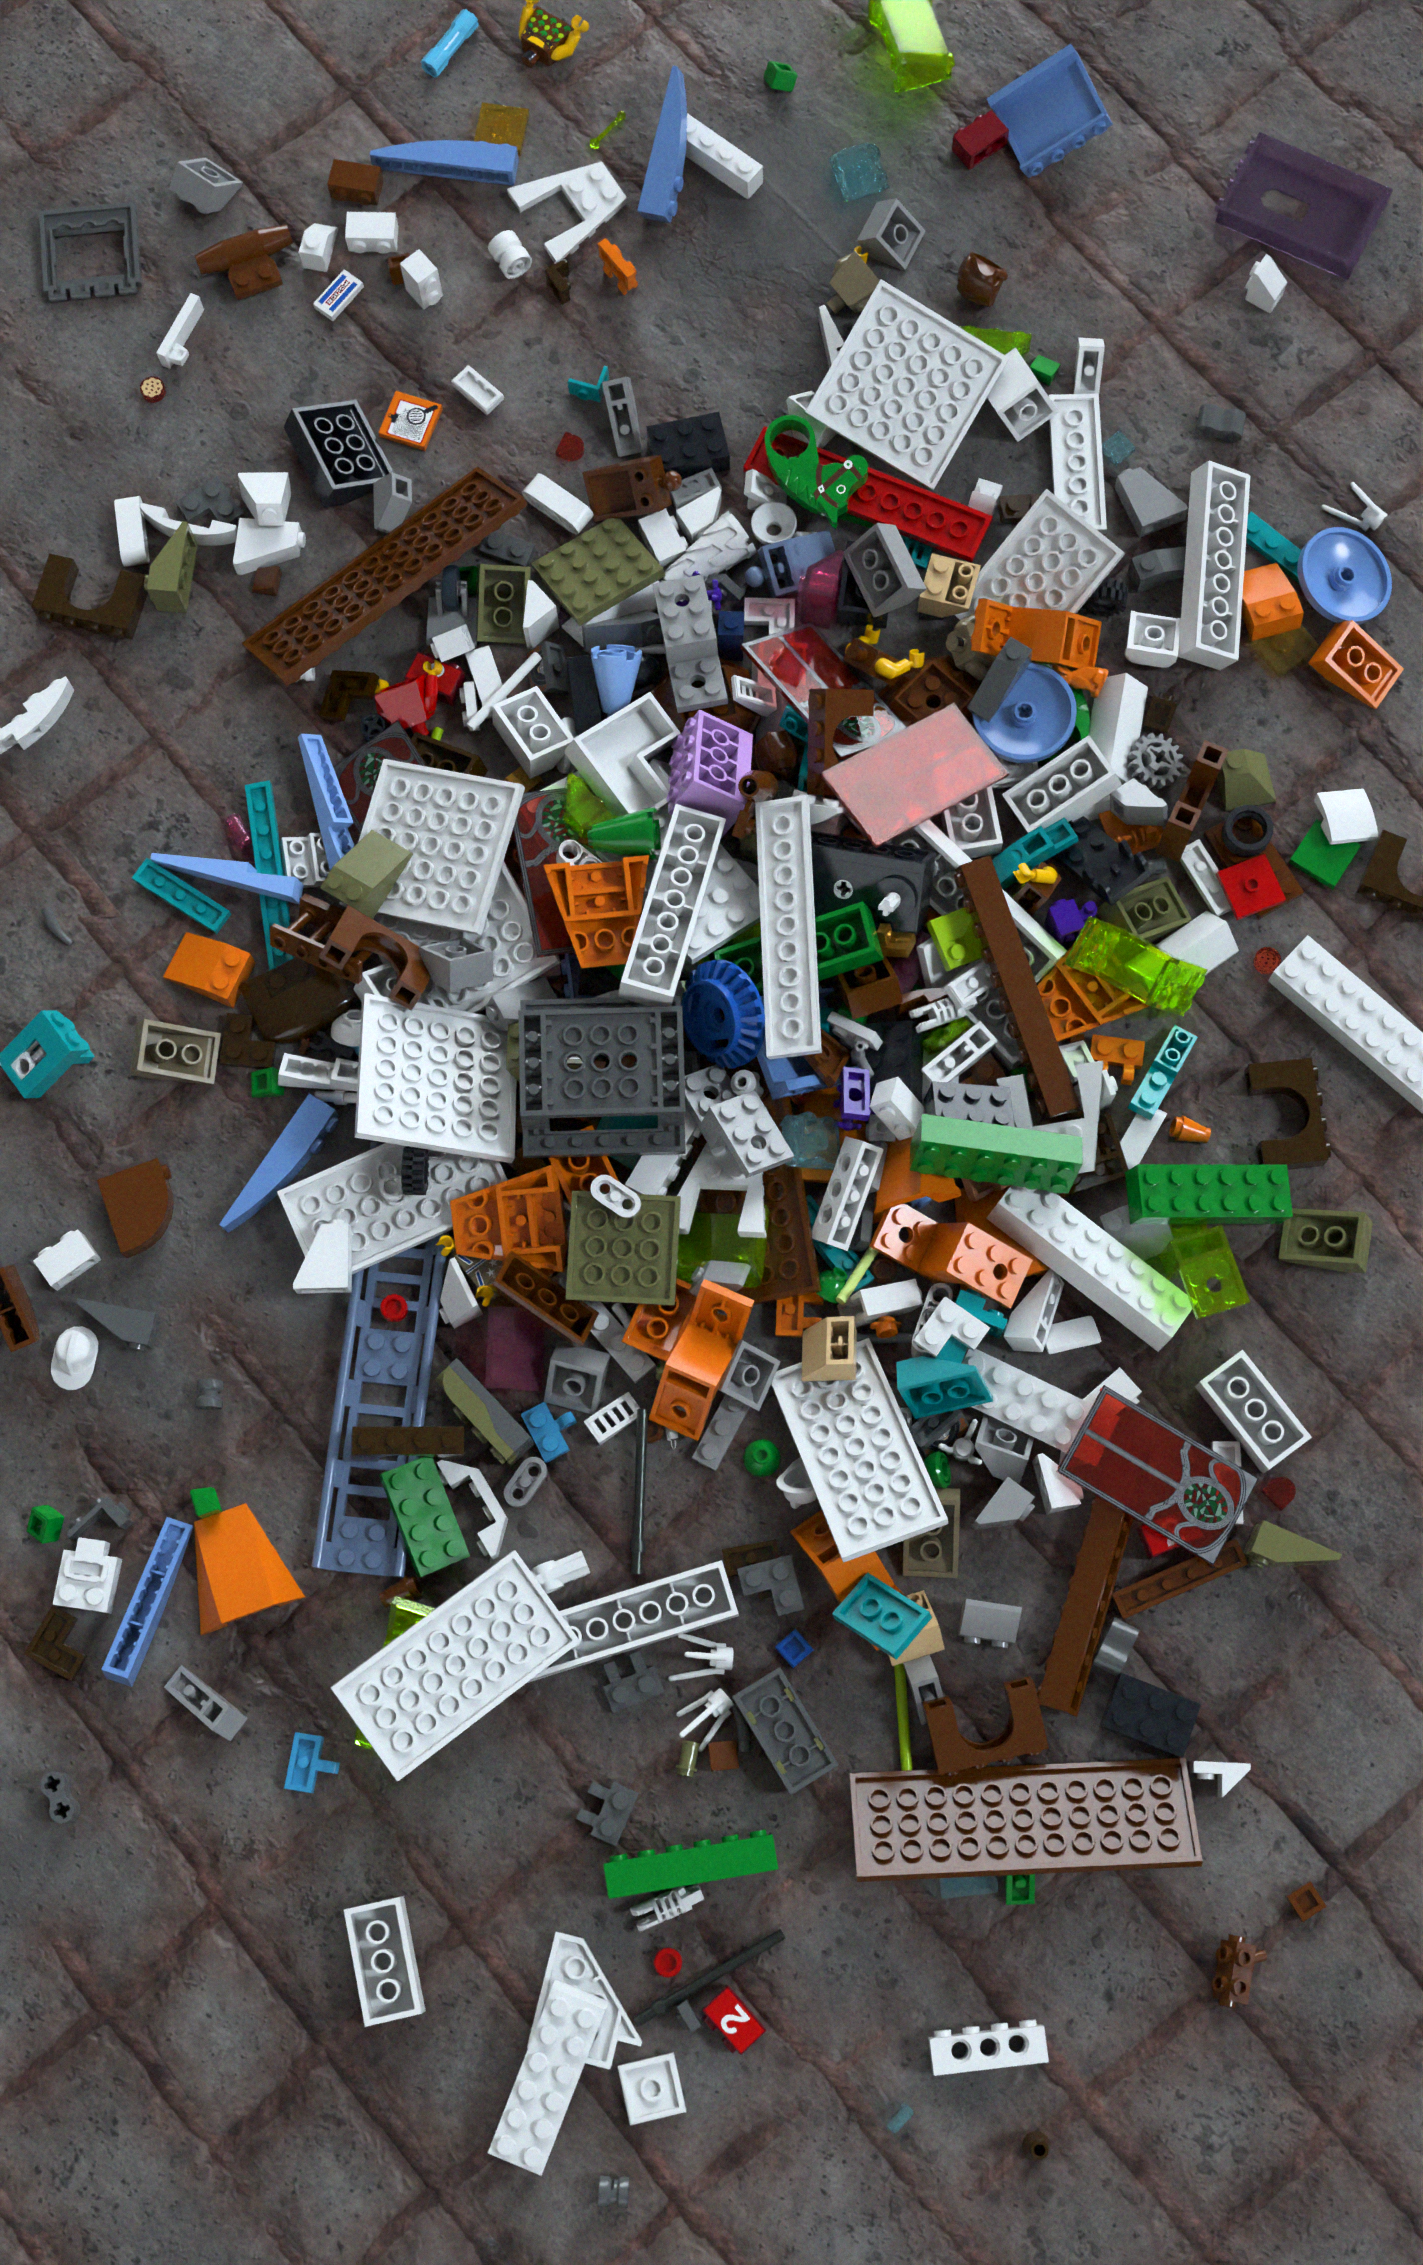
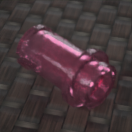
M233 814L227 817L225 824L234 837V844L240 848L249 846L252 843L251 831L247 830L241 816Z

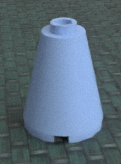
M617 644L607 645V650H599L600 646H595L591 649V659L601 707L608 717L630 704L642 659L641 649L635 652V647Z

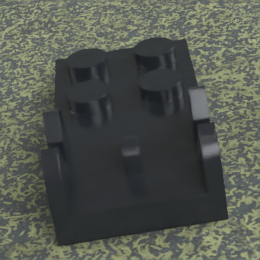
M1084 816L1071 825L1079 841L1052 856L1054 860L1110 906L1151 876L1149 865L1141 852L1134 856L1126 840L1117 843Z

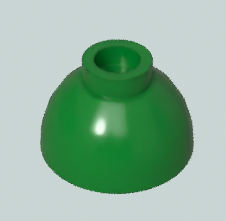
M834 1267L833 1270L820 1272L821 1291L816 1293L830 1303H838L836 1297L846 1283V1272L838 1267Z
M765 1439L751 1442L743 1453L745 1468L749 1473L757 1477L772 1475L778 1469L781 1462V1455L777 1446Z
M936 1451L928 1455L923 1463L934 1488L946 1489L951 1481L950 1465L946 1455L941 1451Z

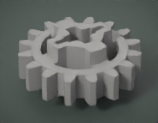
M1153 733L1146 737L1144 735L1141 736L1130 747L1132 751L1127 756L1133 760L1128 764L1129 768L1135 769L1132 777L1139 776V783L1141 784L1145 781L1148 782L1149 789L1155 784L1158 789L1165 785L1168 787L1181 775L1179 770L1184 766L1178 762L1183 758V754L1176 753L1179 746L1171 745L1172 738L1166 741L1163 740L1162 733L1156 738Z

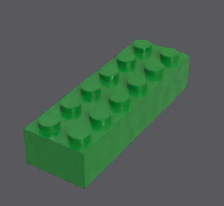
M863 901L815 917L818 981L884 960L872 912ZM761 936L714 951L715 960L730 961L740 967L750 977L759 995L764 997Z
M929 1114L921 1115L910 1143L909 1171L921 1174L943 1175L948 1178L971 1179L976 1182L998 1183L1003 1186H1019L1030 1190H1047L1054 1193H1069L1083 1164L1082 1137Z
M1137 1164L1125 1172L1130 1225L1280 1224L1293 1217L1287 1165Z
M765 1829L749 1832L750 1838L739 1840L738 1834L721 1837L722 1843L711 1845V1840L707 1839L693 1842L694 1848L683 1849V1844L665 1847L666 1853L656 1854L655 1849L638 1851V1857L628 1859L627 1854L610 1856V1862L603 1864L608 1898L612 1899L778 1870L773 1834L767 1835Z

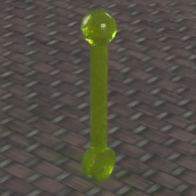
M619 111L617 117L597 138L590 140V147L597 149L599 142L619 121L626 118V113Z

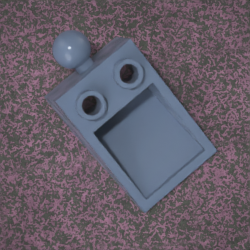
M830 530L762 546L757 551L762 569L753 566L747 569L745 573V581L752 587L760 586L764 579H766L771 598L783 597L842 580V573ZM771 555L776 557V564H772ZM777 580L783 581V588H779Z

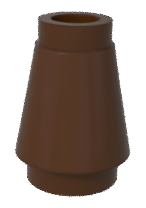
M406 1575L383 1592H380L379 1597L385 1608L417 1601V1597L422 1596V1588L415 1575L410 1577Z

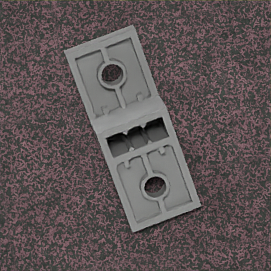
M703 574L654 583L653 591L677 713L728 704L718 656L717 637ZM679 600H687L689 602L684 607L676 605ZM697 680L705 683L700 688H694L691 685Z
M717 1064L684 1076L685 1105L711 1150L726 1144L746 1178L792 1161L794 1157L793 1152L755 1090L742 1095L735 1094L731 1088V1079L725 1069L718 1067ZM711 1091L716 1096V1099L707 1098L703 1092ZM751 1141H759L763 1145V1149L754 1148Z

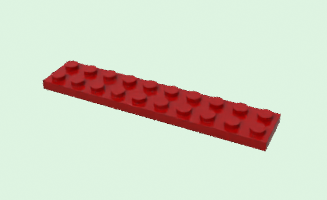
M764 426L743 470L746 473V471L754 469L767 476L773 483L779 486L768 466L765 448V433L768 427ZM780 433L773 440L771 447L777 454L789 459V457L795 456L798 458L807 449L809 443ZM817 447L818 459L821 465L831 463L843 464L847 459ZM869 467L867 482L850 496L848 511L846 512L873 524L896 525L901 535L971 563L993 519L991 515Z

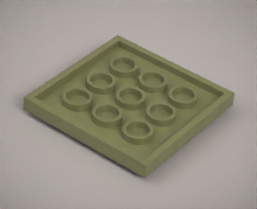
M620 518L605 520L531 563L536 574L579 626L666 576L662 566Z
M572 1190L566 1300L675 1306L681 1196L637 1194L641 1200L640 1211L634 1217L624 1218L597 1201L591 1191ZM629 1199L625 1200L622 1204L623 1208L627 1210L633 1205Z

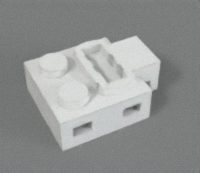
M78 1537L76 1551L63 1550L53 1605L112 1614L122 1559L108 1556L110 1543Z

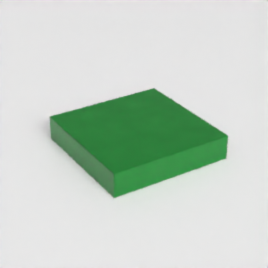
M1316 819L1288 863L1333 890L1361 845L1356 842L1330 844L1321 828L1322 822Z

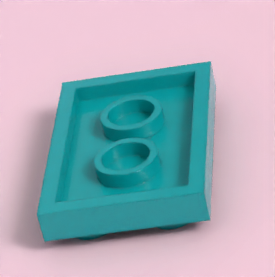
M868 1572L832 1613L835 1620L896 1660L932 1619L929 1611Z

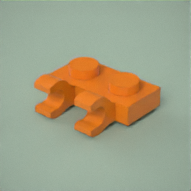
M606 238L598 243L599 257L604 262L603 271L609 278L612 277V272L619 281L618 289L626 295L627 290L629 291L638 286L636 281L637 271L630 261L626 262L621 251L615 244L611 245Z
M1093 1034L1090 1053L1095 1062L1103 1060V1070L1107 1069V1072L1108 1065L1122 1067L1121 1084L1131 1086L1134 1080L1135 1069H1141L1143 1065L1145 1041Z
M814 1292L777 1300L776 1337L803 1338V1330L822 1320V1318L804 1317V1303L823 1305L824 1299Z

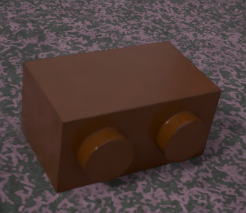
M333 159L327 186L330 197L338 201L358 202L361 205L370 204L377 206L384 180L380 166Z

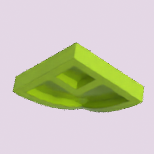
M965 908L926 923L946 972L982 959L981 949L983 947L980 939H976L973 933L972 924L974 922L971 914H968Z

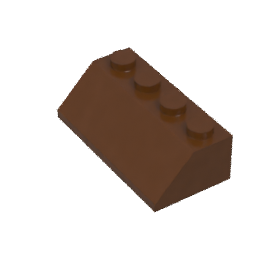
M513 1251L497 1267L487 1284L497 1294L506 1298L518 1309L530 1315L573 1347L583 1346L599 1312L582 1300H566V1289Z

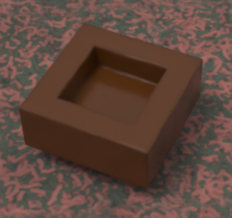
M1311 1881L1306 1882L1285 1896L1301 1922L1306 1921L1327 1907Z

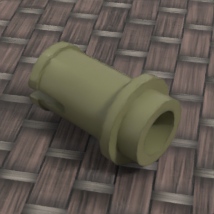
M683 1740L679 1764L675 1765V1768L677 1769V1775L693 1778V1774L697 1773L695 1764L700 1744Z

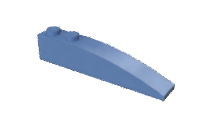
M673 65L637 209L643 218L671 223L672 216H675L678 204L676 199L678 192H681L683 188L682 175L687 142V101L684 76L679 68Z
M421 141L370 151L372 165L380 166L381 170L511 186L515 184L519 163L517 146L491 144L485 141Z
M310 1093L308 1094L219 1225L223 1230L229 1233L255 1215L278 1195L277 1191L284 1189L295 1178L313 1154L316 1155L320 1152L324 1145L323 1139L328 1132L332 1133L339 1122V1115L334 1108Z
M169 1517L166 1518L101 1669L106 1679L130 1687L133 1686L174 1585L192 1532V1525Z

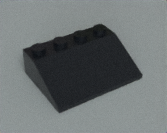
M357 399L291 409L284 429L324 508L344 505L372 493L373 483L393 472Z

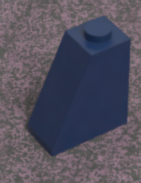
M719 611V658L729 661H743L742 644L744 642L745 612Z

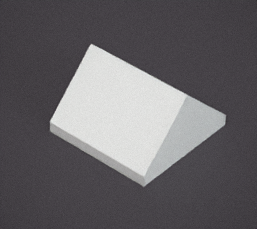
M528 580L523 630L527 649H532L559 628L556 605L534 581Z

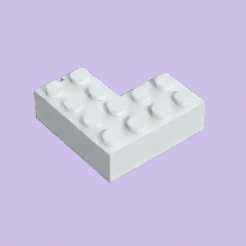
M651 692L574 738L564 753L613 818L649 807H655L658 812L669 804L666 800L669 791L647 763V760L669 747L672 741L680 734V731Z

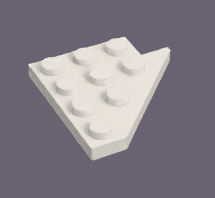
M556 1932L527 2048L530 2045L555 1980H558L608 2001L585 2063L610 2070L617 2041L641 2046L642 2040L584 1938Z

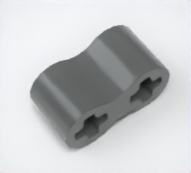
M1204 404L1199 409L1195 432L1199 436L1206 438L1215 437L1227 442H1239L1243 436L1246 414L1238 409H1223L1213 404Z
M1114 1617L1094 1656L1092 1665L1118 1677L1140 1630Z
M50 1771L44 1774L40 1781V1789L50 1801V1817L56 1823H73L80 1816L81 1806L71 1794V1778L65 1772ZM55 1779H59L60 1784L57 1785V1789H52L51 1785L55 1783ZM64 1806H69L70 1810L66 1812V1815H61L60 1811L64 1809Z

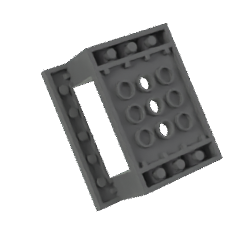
M674 996L672 1005L665 1007H651L620 997L520 1000V1010H518L519 1074L523 1158L686 1154L681 996ZM598 1056H605L609 1059L610 1063L606 1068L600 1069L594 1065V1060ZM624 1056H634L637 1060L636 1065L632 1068L624 1067L621 1063ZM571 1057H578L582 1060V1065L578 1069H570L566 1064L567 1060ZM657 1115L658 1128L550 1131V1118Z

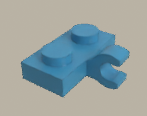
M543 1402L521 1414L545 1463L570 1451L561 1431L577 1423L571 1411L554 1420L546 1402Z
M295 1732L284 1789L314 1793L318 1771L338 1774L340 1763L320 1760L324 1737Z

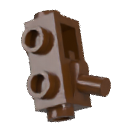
M1229 1934L1228 1940L1221 1939L1220 1947L1216 1951L1218 1963L1216 1976L1212 1979L1211 1987L1213 1989L1212 1998L1219 1999L1218 2005L1236 2008V2003L1248 2005L1254 1964L1267 1960V1954L1264 1950L1256 1951V1946L1246 1944V1938Z

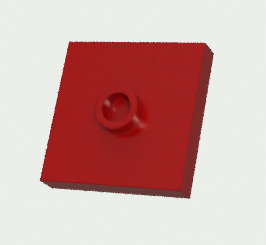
M1266 854L1216 873L1236 920L1286 901Z

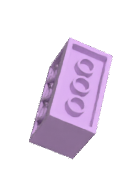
M700 709L693 718L690 717L684 726V730L671 744V748H673V755L670 760L672 770L668 779L670 790L666 798L669 802L668 814L672 815L675 805L678 804L726 818L723 837L736 822L740 810L744 809L747 802L741 795L738 784L742 776L751 771L753 734Z

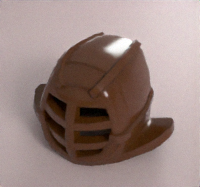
M971 252L963 260L959 268L957 290L964 298L982 306L990 307L993 306L1003 281H1006L1008 278V274L1005 269L991 260Z
M787 730L769 731L754 746V752L751 757V771H768L774 775L778 786L785 785L800 773L804 750L795 747Z

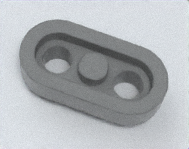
M529 1457L519 1466L504 1489V1498L510 1506L521 1508L530 1502L547 1477L548 1470L543 1460L538 1457ZM532 1467H537L539 1469V1473L537 1476L533 1477L529 1475V1471ZM518 1489L522 1490V1498L515 1499L513 1496L514 1492Z

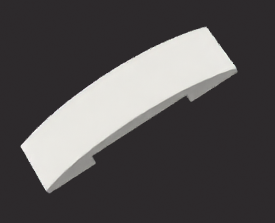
M144 503L140 505L145 519L154 528L169 537H172L182 523L171 520L165 508ZM212 520L210 528L189 524L198 545L218 546L236 542L238 531L236 525Z

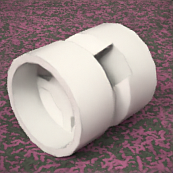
M503 231L490 241L488 251L494 260L500 263L499 268L508 279L517 278L530 268L532 258L513 231Z

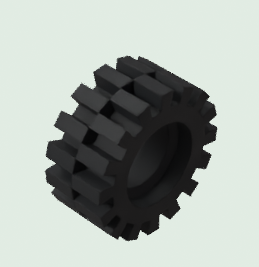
M1113 578L1103 580L1081 608L1086 609L1085 611L1088 613L1092 611L1094 615L1098 613L1101 616H1105V614L1114 616V613L1117 615L1121 614L1126 609L1128 586L1124 582L1120 583V580L1112 581Z
M405 1146L401 1163L402 1193L404 1195H426L429 1177L428 1149Z

